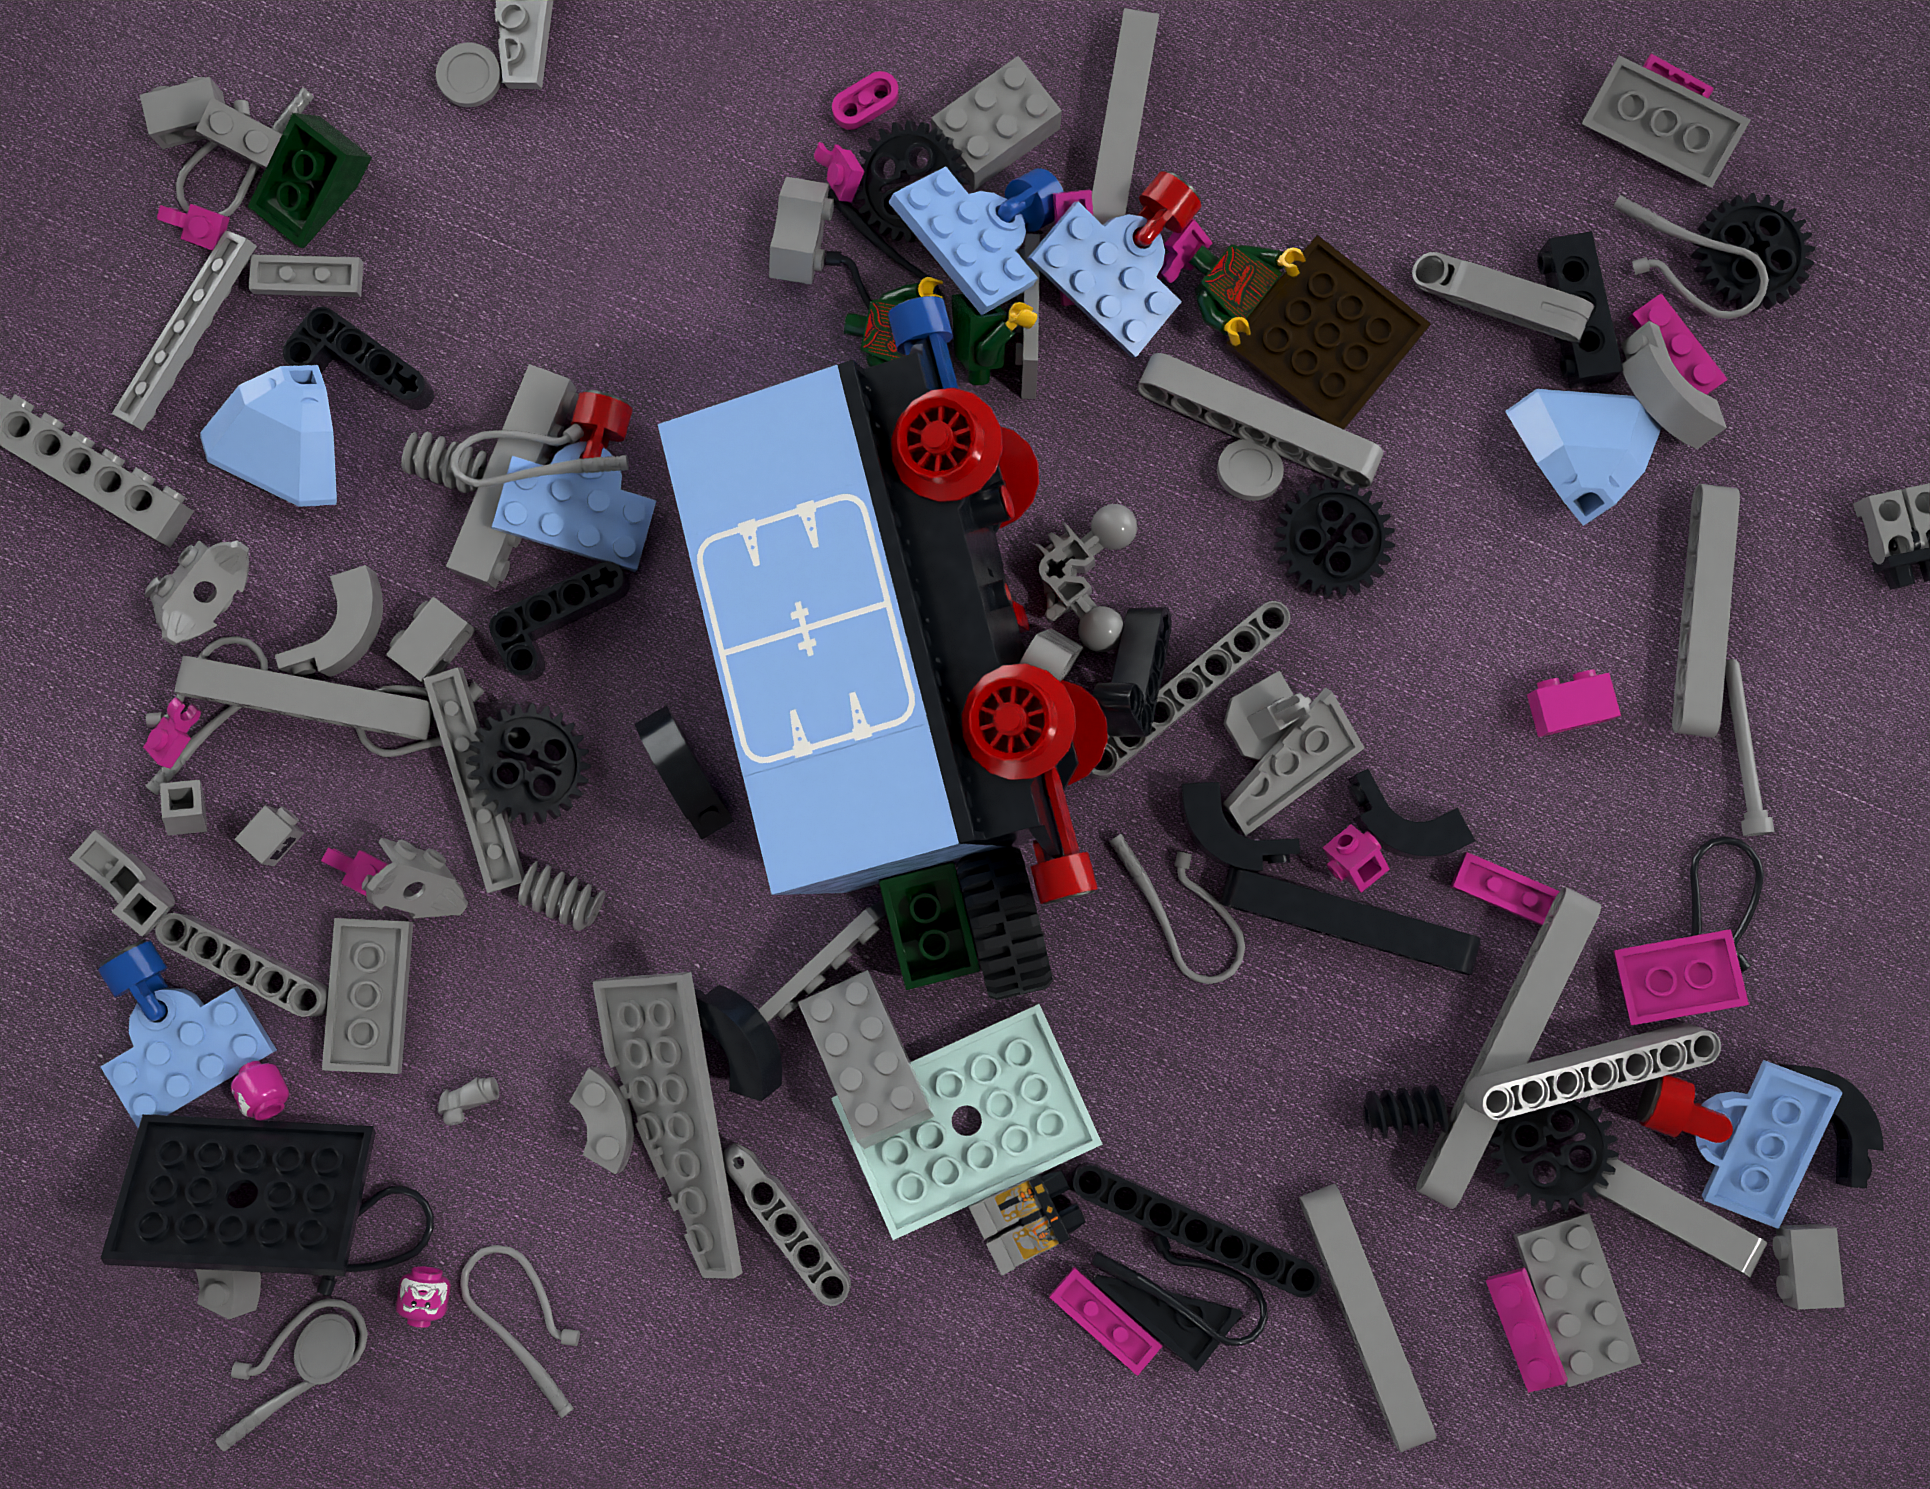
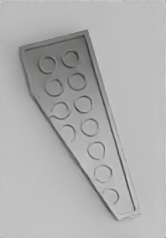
M680 972L602 978L593 981L605 1057L610 1068L616 1067L623 1083V1086L619 1087L624 1100L630 1098L638 1117V1122L635 1125L659 1179L664 1177L672 1194L668 1200L673 1211L679 1210L685 1223L687 1234L684 1236L703 1278L734 1279L742 1274V1267L692 973Z

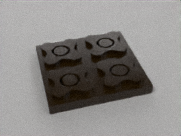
M1316 235L1302 252L1306 261H1295L1293 263L1297 266L1300 273L1295 277H1291L1285 272L1246 319L1251 334L1247 335L1245 332H1238L1241 343L1234 346L1228 340L1225 348L1308 414L1345 430L1428 330L1431 323L1319 235Z

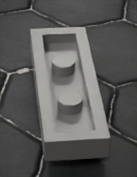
M251 254L249 290L253 294L361 297L364 262L359 257Z

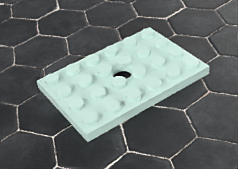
M1040 1004L912 1061L911 1065L934 1117L864 1149L857 1142L838 1096L831 1098L893 1240L1103 1145ZM961 1106H972L981 1114V1127L973 1135H961L952 1126V1115Z

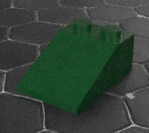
M292 113L248 207L299 248H305L356 190L372 156L322 117Z
M953 861L879 879L906 990L980 972Z

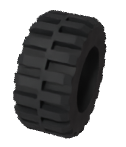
M1007 846L961 858L956 866L989 998L999 1001L1047 989L1053 982L1052 972L1034 896L1020 848Z

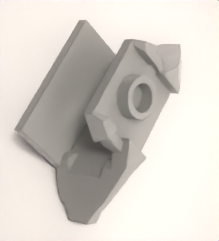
M238 540L220 542L209 548L201 541H198L195 546L189 545L184 549L178 558V563L180 564L171 576H164L154 590V593L157 595L153 600L161 608L159 624L162 630V639L175 646L199 637L217 626L214 622L216 617L228 609L236 591L243 592L246 586L249 572L248 547ZM202 581L211 582L215 586V590L205 602L196 600L193 594L195 586Z
M385 838L379 840V844L392 863L384 867L376 875L368 874L364 879L362 890L366 891L368 902L380 910L384 906L409 912L413 919L450 915L461 916L467 908L468 901L464 897L463 888L456 882L457 880L446 866V859L442 854L430 848L426 851L415 848L404 840H398V842ZM415 882L423 883L421 890L417 894L411 892L407 886Z

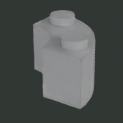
M792 177L785 178L779 194L776 224L770 245L769 278L811 285L815 271L822 272L825 250L820 248L825 220L831 221L834 207V199L828 198V183Z
M591 1067L586 1071L569 1102L580 1111L587 1125V1143L583 1156L612 1173L618 1174L624 1171L632 1151L634 1140L632 1112L628 1101L624 1100L618 1084L600 1068Z
M194 1269L197 1273L200 1288L198 1305L227 1319L256 1310L261 1288L260 1272Z

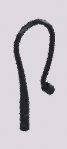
M832 188L828 191V198L834 199L836 209L867 240L920 279L930 277L889 246L868 225L865 218L859 214L850 202L839 201ZM827 251L826 265L841 266V263L848 265L857 290L869 310L871 299L861 280L856 263L851 258L842 255L841 251ZM936 285L933 294L941 296L939 286Z
M1724 836L1710 839L1700 846L1692 857L1690 868L1692 895L1691 936L1702 934L1701 899L1698 879L1700 859L1705 852L1714 846L1728 844L1739 847L1752 860L1756 873L1751 900L1742 921L1733 934L1742 973L1751 967V964L1743 953L1737 952V944L1745 933L1758 905L1763 886L1764 871L1761 860L1752 847L1740 839Z
M389 1186L361 1204L358 1217L380 1199L388 1195L404 1194L410 1196L422 1206L426 1216V1230L421 1241L413 1249L385 1260L348 1264L346 1272H362L387 1268L417 1256L428 1245L434 1230V1214L428 1201L414 1189L406 1186ZM323 1275L317 1292L331 1296L337 1282L335 1276Z
M1163 1235L1153 1238L1152 1242L1157 1254H1162L1164 1259L1170 1264L1215 1271L1232 1277L1248 1286L1254 1293L1260 1308L1258 1324L1249 1335L1241 1338H1228L1218 1333L1181 1301L1142 1274L1137 1273L1131 1268L1129 1269V1267L1108 1258V1256L1096 1251L1092 1258L1091 1266L1166 1303L1191 1320L1213 1339L1226 1346H1243L1254 1342L1263 1332L1268 1320L1265 1298L1261 1289L1250 1277L1224 1265L1209 1261L1177 1258L1170 1253L1171 1245L1168 1238Z

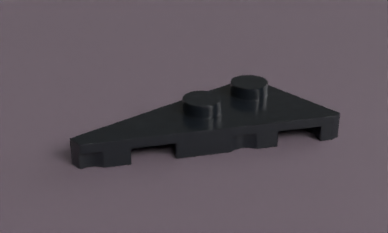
M1097 1274L1091 1281L1195 1372L1201 1369L1220 1344V1342L1213 1339L1191 1320L1166 1303L1132 1287V1285H1128L1126 1282L1124 1283L1116 1278ZM1168 1292L1224 1336L1228 1334L1243 1314V1312L1236 1308Z

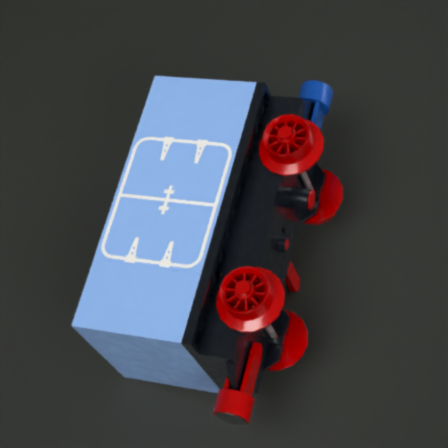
M936 296L916 297L899 303L888 312L897 352L906 354V356L863 369L854 360H849L658 424L771 894L847 893L879 884V879L950 861L957 863L964 857L1007 846L1016 847L1029 843L1031 839H1036L1033 840V847L1038 864L1030 867L1040 904H1054L1092 894L1095 890H1098L1089 853H1080L1064 790L1067 786L1087 777L1101 761L1108 741L1107 719L1098 700L1082 686L1064 680L1059 681L1047 670L1029 664H1019L1026 652L1020 633L1029 631V622L1024 607L1012 600L1003 570V561L996 533L998 529L1020 519L1033 503L1040 483L1039 463L1030 444L1014 430L1001 427L990 406L974 393L958 389L947 343L952 340L953 334L944 300Z

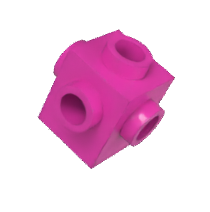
M1352 824L1322 847L1330 860L1326 866L1332 875L1340 882L1346 879L1361 893L1390 870L1380 851L1382 847L1377 839L1368 831L1362 834Z

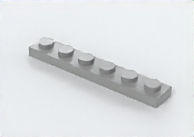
M225 230L112 412L114 416L142 431L144 430L147 423L154 417L156 409L166 392L174 385L175 378L184 363L192 356L194 347L200 337L211 325L213 316L221 303L230 294L232 286L242 269L248 265L251 254L257 247L245 237Z
M457 667L423 678L486 891L487 893H492L521 884L525 874L506 811L504 810L499 815L494 816L496 804L492 802L482 806L481 804L487 796L485 792L475 794L472 792L480 784L479 780L467 779V775L476 770V766L466 764V759L477 755L468 746L473 741H482L474 734L481 727L463 668Z

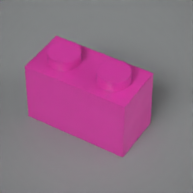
M1595 669L1573 674L1574 681L1560 684L1559 678H1553L1536 683L1538 689L1527 694L1538 737L1603 723L1620 717L1621 714L1610 674L1596 675Z

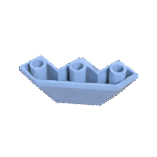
M318 365L279 366L240 384L200 432V439L208 463L298 507L336 505L333 426L327 391Z
M1536 389L1506 410L1509 419L1535 462L1563 502L1583 526L1614 506L1645 472L1662 428L1646 411L1637 397L1629 395Z

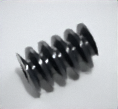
M1428 1085L1425 1093L1420 1086H1414L1411 1089L1410 1095L1405 1088H1398L1395 1097L1389 1089L1382 1090L1380 1099L1375 1091H1368L1365 1095L1363 1119L1369 1140H1372L1373 1130L1378 1128L1383 1139H1387L1389 1127L1394 1128L1397 1137H1402L1403 1129L1406 1125L1409 1126L1413 1136L1418 1135L1419 1124H1424L1428 1134H1433L1434 1123L1439 1122L1444 1133L1448 1131L1446 1104L1436 1085Z

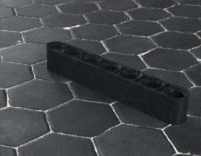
M1229 867L1219 903L1232 909L1471 976L1481 938L1471 934Z
M1090 1162L1082 1163L1072 1173V1186L1077 1195L1084 1200L1297 1297H1311L1320 1288L1321 1277L1317 1268L1297 1255ZM1086 1171H1094L1099 1175V1185L1093 1191H1084L1079 1187V1178ZM1122 1187H1129L1134 1191V1201L1128 1207H1119L1114 1202L1116 1191ZM1158 1203L1166 1204L1169 1207V1217L1162 1223L1152 1222L1149 1216L1150 1209ZM1194 1219L1201 1220L1204 1223V1233L1197 1239L1187 1238L1185 1235L1187 1223ZM1227 1236H1237L1239 1239V1249L1232 1255L1223 1254L1220 1248L1222 1240ZM1263 1252H1272L1274 1255V1265L1268 1271H1259L1256 1267L1257 1257ZM1299 1268L1308 1269L1310 1274L1308 1283L1303 1287H1294L1292 1284L1293 1273Z

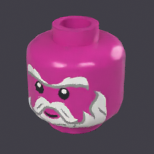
M252 1061L239 1069V1074L231 1083V1091L244 1116L261 1121L272 1118L284 1109V1103L289 1096V1089L276 1065Z
M426 1266L413 1267L411 1273L405 1274L400 1279L396 1311L399 1315L408 1319V1325L421 1328L429 1327L431 1321L441 1319L446 1314L451 1286L449 1280L442 1276V1270Z

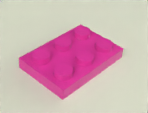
M1731 929L1613 951L1630 1026L1749 1005Z

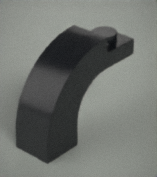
M667 705L634 724L662 780L701 840L734 822L732 815L705 774L683 730Z
M1368 768L1348 779L1352 785L1348 787L1351 798L1358 807L1363 806L1366 811L1353 818L1363 834L1366 831L1370 832L1380 843L1382 849L1406 858L1427 859L1452 853L1476 841L1458 807L1430 821H1410L1399 816L1389 807Z
M1220 782L1184 783L1178 787L1180 811L1187 832L1197 847L1218 864L1227 868L1232 867L1259 873L1263 871V858H1267L1268 864L1290 863V856L1300 854L1299 838L1252 840L1235 832L1225 820L1222 812Z
M718 985L707 994H704L701 990L694 989L700 1026L718 1040L727 1055L730 1070L729 1091L762 1102L782 1086L781 1054L769 1024L748 1000L727 987Z
M1779 1064L1781 1067L1838 1087L1841 1090L1842 1095L1830 1119L1837 1140L1836 1184L1867 1189V1180L1871 1177L1872 1163L1868 1157V1149L1884 1151L1880 1123L1869 1101L1852 1083L1831 1071L1810 1066Z

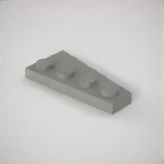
M496 0L497 8H494L500 32L498 44L503 83L508 89H542L553 0Z
M1025 234V249H1018L1017 251L1038 277L1031 288L1016 296V302H1023L1033 307L1032 312L1038 316L1035 324L1030 329L1019 325L1016 327V333H1023V342L1016 343L1015 365H1022L1021 399H1036L1039 270L1027 258L1040 244V234Z
M1326 687L1309 705L1310 712L1298 718L1223 802L1237 828L1245 836L1364 749L1335 695Z
M880 901L865 909L758 1010L767 1022L776 1016H779L781 1020L786 1018L799 1006L795 1001L796 998L804 991L808 995L814 992L826 980L822 975L830 967L837 970L853 955L849 951L859 941L863 945L880 930L877 925L887 916L884 902Z

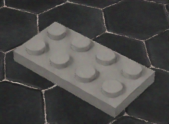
M1619 55L1581 124L1712 188L1751 119Z
M334 918L322 1070L402 1073L413 922Z
M1582 1212L1514 1234L1522 1263L1527 1271L1568 1378L1564 1385L1571 1387L1642 1364L1590 1213Z

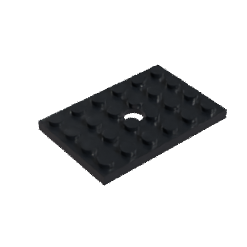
M142 1114L100 1259L104 1265L345 1276L376 1135L374 1126ZM242 1183H250L258 1188L257 1198L251 1205L245 1208H234L228 1204L229 1193L236 1191Z

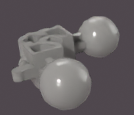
M1108 504L1100 508L1093 515L1091 531L1081 539L1063 522L1062 526L1065 531L1063 535L1059 537L1050 532L1048 534L1050 545L1046 548L1037 543L1034 545L1043 558L1039 564V574L1047 600V610L1045 612L1047 620L1055 621L1063 613H1068L1072 610L1080 619L1078 634L1082 643L1088 649L1098 653L1109 652L1120 644L1124 621L1121 615L1114 609L1106 606H1097L1090 598L1092 594L1091 585L1084 577L1077 576V573L1085 574L1095 566L1094 556L1104 548L1110 550L1122 549L1128 546L1135 538L1138 530L1137 520L1132 511L1120 504ZM1054 566L1056 569L1063 567V577L1059 579L1056 575H1053L1049 578V567Z

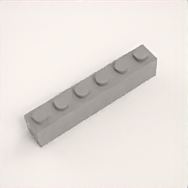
M529 364L502 430L530 432L552 438L563 437L565 428L562 425L567 413L571 414L577 404L578 393H576V387L569 378ZM498 438L482 479L506 475L512 456L541 465L551 464L549 457L554 446L524 439ZM504 483L488 487H478L446 565L454 574L496 589L499 581L502 582L506 578L510 567L508 558L513 547L516 548L522 539L491 529Z

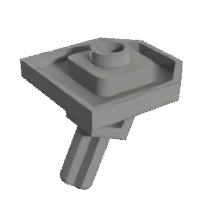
M1279 670L1230 698L1223 724L1241 756L1261 761L1298 718L1310 712L1309 704L1311 699L1308 696L1304 697L1301 693L1293 695Z

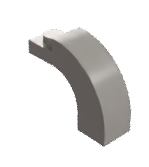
M1648 321L1621 343L1627 360L1622 364V372L1627 383L1646 411L1666 431L1680 441L1699 449L1727 428L1717 399L1694 388L1676 369L1668 354L1658 325Z
M364 565L330 576L337 599V615L331 629L322 638L313 643L276 654L275 658L278 669L290 675L293 674V676L301 677L314 673L316 671L315 667H317L319 672L332 677L347 670L365 655L378 634L383 615V597L375 571Z
M94 830L69 858L70 861L114 897L118 905L112 913L142 937L148 935L175 904V899L168 887L147 865L133 853L128 854L100 830Z

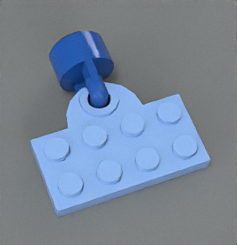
M944 167L893 193L889 204L977 311L983 315L1031 288L1037 281L1038 277L1017 251L1023 243L1026 231L1035 232L1055 221L1053 193L1064 191L1060 182L1052 173L1042 168H1036L1012 180L1005 189L1004 197L984 191L968 194L948 168Z
M144 939L136 942L99 964L100 968L98 971L114 998L131 991L137 1000V1004L129 1018V1035L134 1047L101 1066V1069L137 1128H139L142 1114L168 1116L238 1074L239 1069L245 1064L252 1061H260L277 1051L238 986L205 1005L195 993L185 988H169L161 976V973L166 971L168 967L151 940L147 941Z

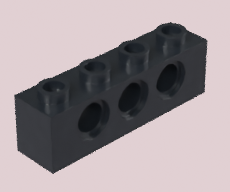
M1590 231L1549 238L1537 256L1538 269L1540 274L1545 275L1547 287L1578 296L1594 305L1580 340L1590 344L1591 352L1581 349L1578 342H1570L1553 336L1554 341L1557 344L1559 343L1561 348V374L1563 378H1567L1569 389L1612 382L1623 371L1593 233ZM1563 271L1571 272L1575 276L1576 282L1567 280L1563 275Z

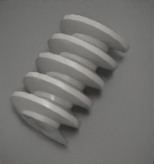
M416 432L411 433L405 444L401 460V466L405 473H416L421 479L430 477L433 483L440 484L443 482L447 488L457 487L462 493L474 492L478 488L464 484L453 474L451 455L459 445L457 441H453L449 448L445 449V437H438L433 445L431 432H425L420 440ZM471 446L467 447L459 457L458 466L461 472L467 477L477 480L482 479L486 467L487 453L482 450L474 459L473 448Z
M538 861L534 862L521 883L518 895L519 904L527 906L532 902L533 911L538 913L546 908V917L553 919L559 915V921L564 925L569 924L573 920V929L577 931L583 930L586 926L589 927L601 909L606 891L601 890L595 897H591V884H587L582 891H578V878L574 877L568 885H565V872L561 871L552 879L550 878L552 866L547 865L539 873L537 872Z

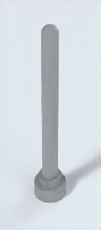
M1728 659L1725 666V676L1747 812L1743 813L1744 820L1741 821L1742 833L1744 837L1775 833L1773 818L1768 817L1767 810H1763L1740 664L1736 659Z

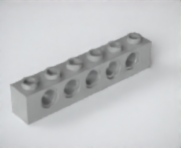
M0 394V446L169 548L172 546L194 512L182 504L186 499L185 496L168 486H165L163 491L152 486L156 479L135 467L132 473L122 468L125 460L107 449L102 454L94 451L91 448L95 442L79 432L74 431L71 436L61 430L65 424L45 412L41 418L31 413L35 406L16 394L13 395L11 400ZM30 424L28 433L21 437L22 430ZM57 443H60L58 452L51 455L52 448ZM91 461L88 471L82 474V466L86 462ZM121 479V485L119 489L115 492H112L111 488L113 483L116 480ZM152 497L150 507L142 511L144 500Z

